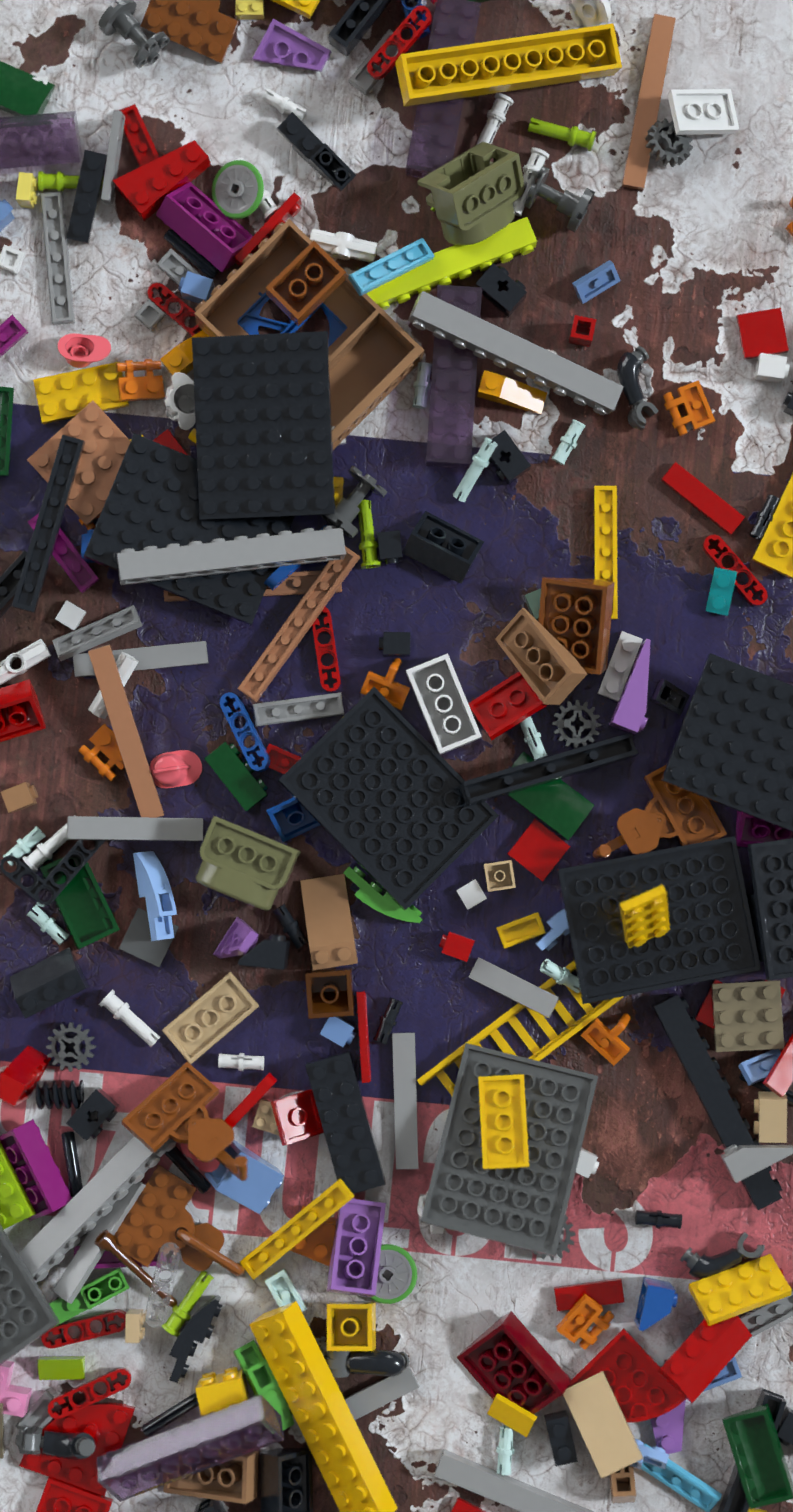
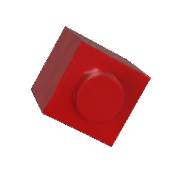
M575 315L569 343L590 347L597 319Z
M449 931L448 935L443 934L439 947L443 948L441 953L467 962L475 940Z

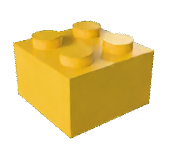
M330 1302L327 1304V1351H373L376 1349V1302Z
M237 1367L225 1369V1373L216 1375L215 1372H209L202 1375L195 1388L201 1416L247 1405L249 1391L242 1369L238 1370Z

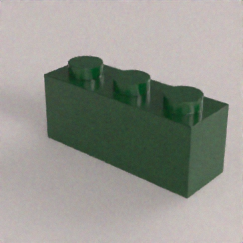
M224 742L204 759L244 810L248 812L268 796L265 792L268 787L261 778L258 780L252 775L254 770L251 769L247 761L243 763L239 759L238 755L241 753L233 743L228 745L227 742Z

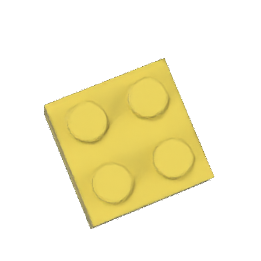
M236 0V19L264 20V0Z
M19 172L16 201L20 207L34 209V205L37 204L36 191L39 190L37 179L33 173Z

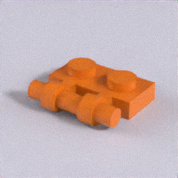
M144 359V362L125 360L124 363H116L117 372L125 371V377L117 379L120 402L164 399L162 375H153V370L161 369V361ZM144 370L145 376L134 377V371Z
M699 380L678 388L679 398L674 399L671 392L663 395L666 402L664 404L667 411H670L673 419L672 425L674 429H677L679 436L688 433L685 427L688 423H691L695 431L715 422ZM683 405L687 416L681 417L677 407Z
M104 723L89 739L95 745L94 748L90 750L86 745H83L78 751L84 756L83 759L87 763H92L99 770L98 773L102 777L105 776L108 780L112 781L117 775L111 769L116 765L119 769L123 770L125 766L115 734ZM100 752H103L110 759L106 764L97 757Z
M584 1294L559 1322L556 1329L573 1343L581 1337L582 1340L579 1345L586 1350L590 1344L593 1345L598 1340L597 1336L603 1330L608 1329L611 1325L610 1322L615 1316L610 1311H607L604 1316H600L603 1312V1307ZM593 1322L596 1324L590 1331L587 1330Z

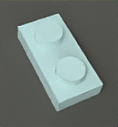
M285 1268L265 1279V1283L279 1307L297 1301L302 1312L307 1309Z

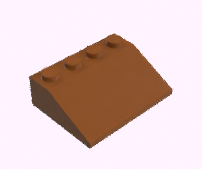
M543 577L539 623L575 657L586 673L602 674L607 670L614 582L597 579Z

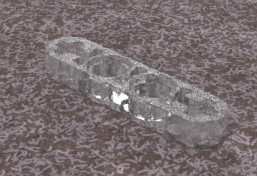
M166 1243L159 1250L145 1310L146 1322L153 1328L162 1326L166 1321L180 1262V1249L175 1243ZM169 1251H173V1255H171L170 1264H168L166 1254H168ZM167 1270L172 1275L168 1279H161L159 1274ZM158 1291H164L167 1295L164 1299L158 1300L154 1297V1294ZM155 1306L159 1307V1316L156 1319H152L156 1310Z

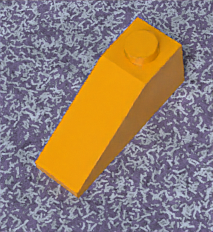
M203 330L178 344L160 358L163 366L171 376L176 372L188 374L193 370L192 338L209 337Z
M484 370L477 397L541 415L547 392L507 376Z

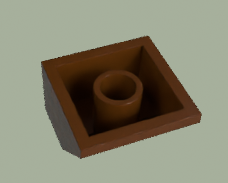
M352 967L306 971L309 1019L354 1016Z

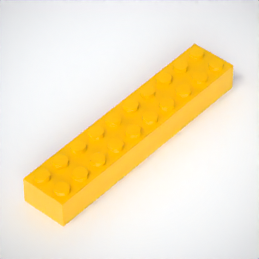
M613 23L400 54L395 62L404 107L613 76L622 68Z
M297 1301L263 1313L249 1324L339 1511L394 1512L397 1506Z

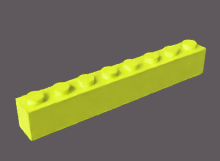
M528 217L508 224L505 228L479 243L454 245L433 253V260L366 294L383 310H386L390 307V304L397 301L399 304L411 299L410 296L420 295L422 291L429 293L431 288L438 285L439 287H445L452 283L451 280L456 278H468L476 270L486 271L493 263L499 261L506 263L517 254H529L534 251L537 240Z

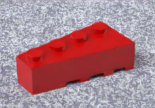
M194 140L113 180V183L118 192L145 221L160 208L166 195L192 182L211 166L209 156Z
M28 1045L0 1072V1099L15 1107L30 1098L36 1088L37 1081L39 1082L52 1058Z

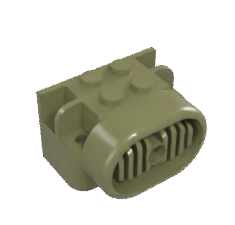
M481 142L417 181L419 186L431 190L432 193L426 197L427 205L435 208L437 218L441 222L445 240L454 245L476 244L505 228L515 217L513 202L519 199L524 191L519 154L486 142Z
M214 816L200 848V856L203 861L196 875V881L201 885L241 902L269 911L278 890L286 885L301 851Z

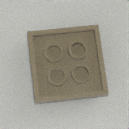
M780 980L711 984L715 1052L784 1049Z

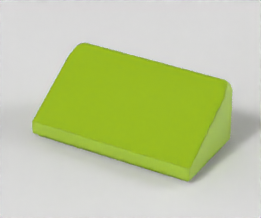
M40 1356L37 1359L39 1380L85 1379V1356Z

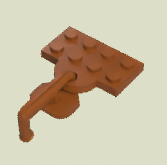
M150 0L141 27L154 33L165 32L171 41L223 63L239 21L219 12L220 0Z
M666 764L643 777L654 796L647 803L645 809L634 808L621 815L617 820V828L621 835L595 849L592 855L596 859L606 858L610 856L612 851L625 844L631 853L637 855L655 849L659 838L668 839L676 836L681 846L716 840L726 835L727 832L707 798L661 781L667 766Z
M188 1062L121 1120L122 1125L153 1153L171 1138L177 1143L188 1144V1150L198 1160L210 1162L216 1158L239 1180L245 1181L248 1178L247 1158L245 1156H238L234 1160L224 1151L234 1140L233 1129L222 1119H209L208 1111L205 1108L219 1094V1089Z
M158 1165L115 1233V1244L128 1256L147 1268L160 1248L167 1251L180 1250L183 1262L197 1271L207 1270L214 1261L236 1276H241L245 1273L241 1263H236L219 1252L225 1241L223 1233L209 1223L195 1225L192 1215L185 1209L197 1188Z

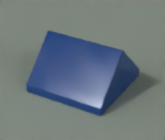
M294 797L266 810L282 842L320 825Z

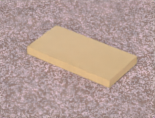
M230 972L162 1031L184 1058L192 1064L256 1010L259 1004L233 973Z
M603 1371L565 1390L563 1396L602 1479L644 1459Z

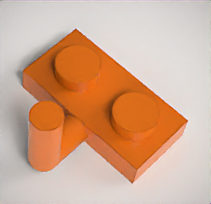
M395 658L386 677L369 671L360 693L366 695L375 687L393 707L401 710L410 690V687L394 681L397 671L402 664L401 659Z
M624 1013L612 1030L596 1018L582 1032L581 1036L614 1066L630 1050L617 1036L625 1030L631 1017L629 1014Z

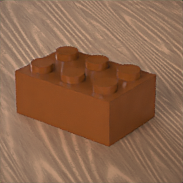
M313 241L266 287V295L299 326L346 280V271Z

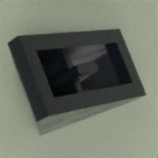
M661 678L649 701L681 715L690 695Z

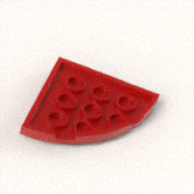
M625 1328L571 1380L567 1387H572L603 1371L627 1423L646 1421L661 1416L686 1400L658 1372L661 1367Z
M113 1402L91 1404L61 1419H53L43 1428L42 1436H44L45 1431L87 1433L95 1441L94 1452L88 1458L72 1460L42 1454L43 1448H41L40 1455L24 1454L19 1466L105 1496L136 1407Z

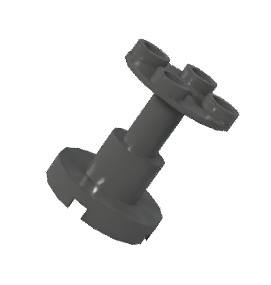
M116 0L115 2L118 5L114 8L110 5L101 16L98 24L100 30L106 36L118 32L125 40L131 39L140 48L133 59V64L137 68H141L146 63L152 65L158 60L160 56L158 52L169 43L170 38L165 32H158L148 38L139 29L141 24L133 16L137 6L135 1Z
M542 166L537 176L536 184H532L527 194L528 198L524 206L531 209L538 196L557 205V211L570 217L567 229L575 232L581 224L589 204L593 200L595 191L586 188L581 197L568 190L563 194L544 184L550 168Z
M352 465L348 472L359 483L347 499L341 498L335 506V514L320 516L330 525L333 524L336 528H342L343 534L353 539L359 532L351 524L360 512L358 505L369 491L382 498L388 492L380 485H375L377 481L369 474L362 476V472Z

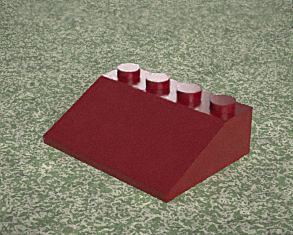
M512 1311L496 1321L457 1356V1359L493 1400L498 1393L532 1414L537 1413L564 1394L571 1382L568 1375Z

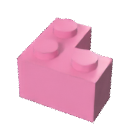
M5 1361L0 1365V1403L3 1404V1414L24 1417L29 1409L32 1388L11 1385L14 1362Z

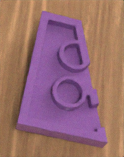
M273 19L252 59L321 72L332 52Z
M236 917L213 955L220 959L244 955L248 950H252L258 941V934L245 921Z
M686 1400L670 1412L650 1419L656 1446L664 1449L666 1454L682 1451Z

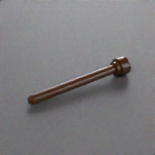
M108 1230L102 1231L97 1236L94 1242L101 1250L110 1251L170 1307L173 1308L178 1304L177 1300L115 1244L114 1236Z

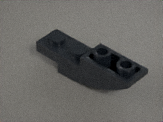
M293 112L277 127L280 134L292 145L291 147L339 191H342L356 176L326 143L323 144Z
M215 1296L199 1308L181 1330L169 1356L177 1358L169 1379L170 1381L178 1384L180 1377L185 1378L190 1366L186 1364L188 1356L193 1357L198 1345L194 1341L203 1344L205 1338L210 1339L214 1326L211 1325L214 1316L218 1318L223 1306L219 1303L220 1296Z

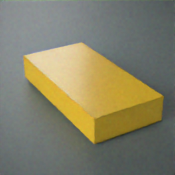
M538 912L496 927L504 949L546 933Z
M498 1393L487 1412L489 1416L526 1438L537 1419V1416Z

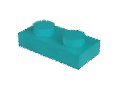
M715 567L706 606L707 612L728 616L738 571Z

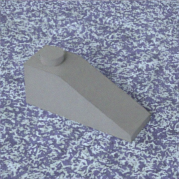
M734 1144L724 1149L725 1153L720 1156L732 1180L737 1183L792 1155L793 1146L740 1145L737 1147Z

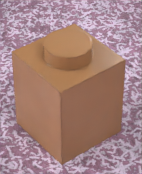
M28 782L1 791L8 813H15L37 804L35 799L38 798L37 791L34 785L30 786Z

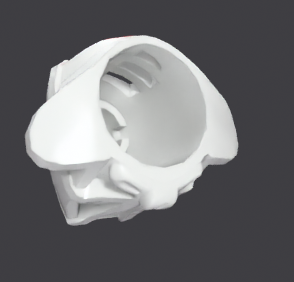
M176 372L172 375V385L167 387L165 394V413L173 421H178L181 429L188 430L196 422L194 381L185 373Z

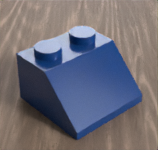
M643 1277L634 1320L639 1330H646L669 1315L672 1307H676L678 1294L675 1293V1289L670 1282Z

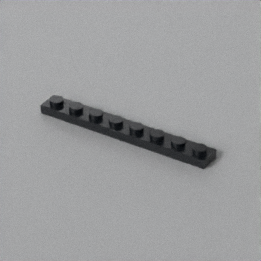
M66 435L61 437L12 603L13 608L31 613L36 611L84 448V440Z

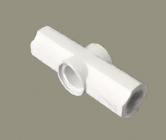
M312 229L310 235L312 242L315 241L326 253H330L335 258L350 260L352 258L369 263L374 262L377 250V243L357 239L355 236L345 232H336L335 234Z
M42 639L17 653L10 654L0 662V685L17 675L24 674L29 668L51 656ZM20 658L22 666L14 670L12 662Z
M121 652L116 664L123 686H125L139 661L128 653ZM99 690L88 710L97 717L105 719L108 713Z

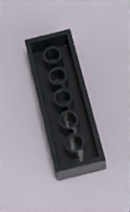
M350 1050L306 1062V1070L337 1180L341 1178L352 1194L386 1185Z

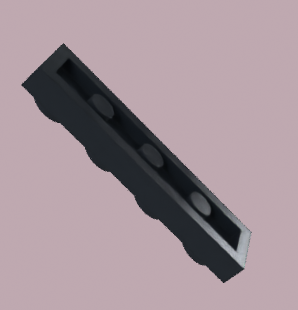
M89 150L84 152L66 237L68 239L89 244L106 166L107 155Z

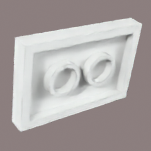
M731 89L670 90L668 93L676 135L736 134L739 131Z

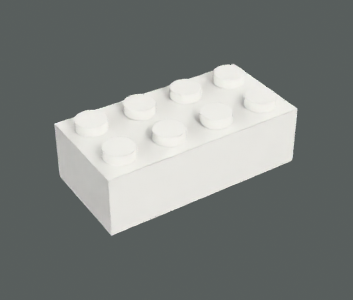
M448 653L406 670L440 755L481 739L482 736Z

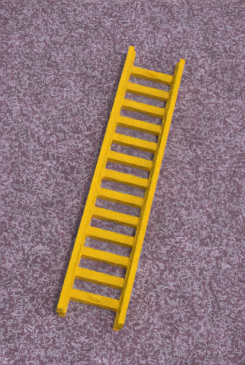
M574 960L565 966L569 969L570 973L576 969ZM551 977L539 988L555 995L551 987L557 984L556 980ZM567 987L586 1014L575 1021L561 1001L558 1000L555 1010L568 1026L559 1035H557L543 1015L526 1007L551 1040L542 1048L538 1047L515 1015L525 1008V1006L519 1003L466 1043L482 1047L479 1042L488 1035H491L504 1053L516 1055L497 1030V1028L508 1021L533 1055L528 1059L540 1061L623 997L604 1000L593 1008L590 1003H582L580 992L576 993ZM466 1043L418 1078V1083L423 1086L434 1076H437L452 1096L455 1085L444 1069L453 1062L460 1068L461 1056L463 1055Z

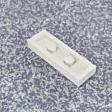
M623 631L621 632L597 694L619 702L642 643V638Z

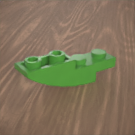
M349 866L344 872L360 888L354 895L374 910L407 922L420 923L423 920L419 917L422 912L413 904L406 910H403L387 893L382 896L380 894L382 889L373 881L369 884L363 878L366 875L358 867L352 869Z
M117 1268L85 1283L72 1304L58 1297L50 1302L49 1305L60 1321L59 1324L87 1309L89 1310L122 1293L130 1287L121 1269Z
M253 1340L234 1350L233 1353L254 1392L253 1396L273 1435L275 1436L293 1426L294 1421L284 1395L267 1360H264L255 1341Z

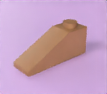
M629 1465L609 1475L612 1504L635 1502L634 1468Z

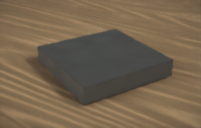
M138 908L119 949L160 968L174 938L151 941L147 911ZM173 924L174 937L179 928L175 924Z

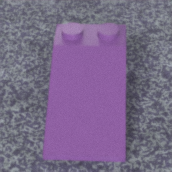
M647 638L641 644L620 700L609 723V726L627 733L632 732V735H635L638 731H643L648 719L644 717L647 708L651 642Z
M351 1199L339 1209L326 1292L370 1298L376 1295L386 1203Z

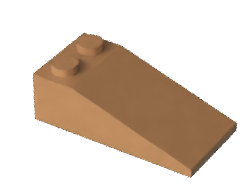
M522 608L495 639L544 704L560 705L587 675L575 657L525 608Z
M345 874L301 880L313 970L357 964L358 958Z
M165 1446L163 1492L247 1504L257 1498L259 1451L237 1448Z

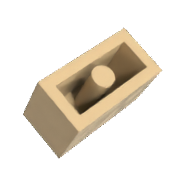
M758 1092V1099H754V1113H758V1121H754V1135H758L760 1143H787L786 1093L784 1097H779L774 1092Z

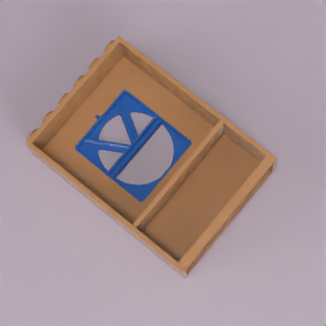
M289 219L285 224L281 222L274 229V234L269 239L266 237L258 245L259 249L254 254L250 253L242 262L243 265L238 270L234 269L226 278L227 281L222 286H216L211 292L212 296L206 302L203 300L197 305L194 314L197 326L209 337L259 334V326L282 331L281 333H295L321 307L328 319L330 328L328 346L332 426L335 427L332 430V447L334 450L422 361L424 349L367 294L359 296L348 279L349 276L347 274L346 280L299 326L290 318V324L259 316L262 307L270 299L266 295V287L312 243Z

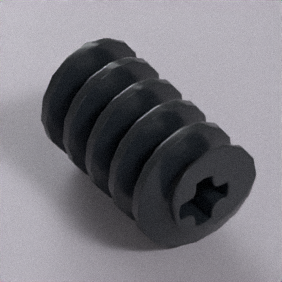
M53 1080L51 1087L48 1086L47 1081H44L43 1086L40 1087L37 1081L36 1104L39 1110L44 1108L45 1103L48 1109H52L54 1103L57 1109H61L63 1103L66 1109H70L72 1103L74 1108L78 1109L81 1102L82 1104L84 1102L83 1080H80L78 1086L75 1085L74 1080H71L69 1087L66 1086L65 1080H62L60 1087L57 1086L56 1080Z

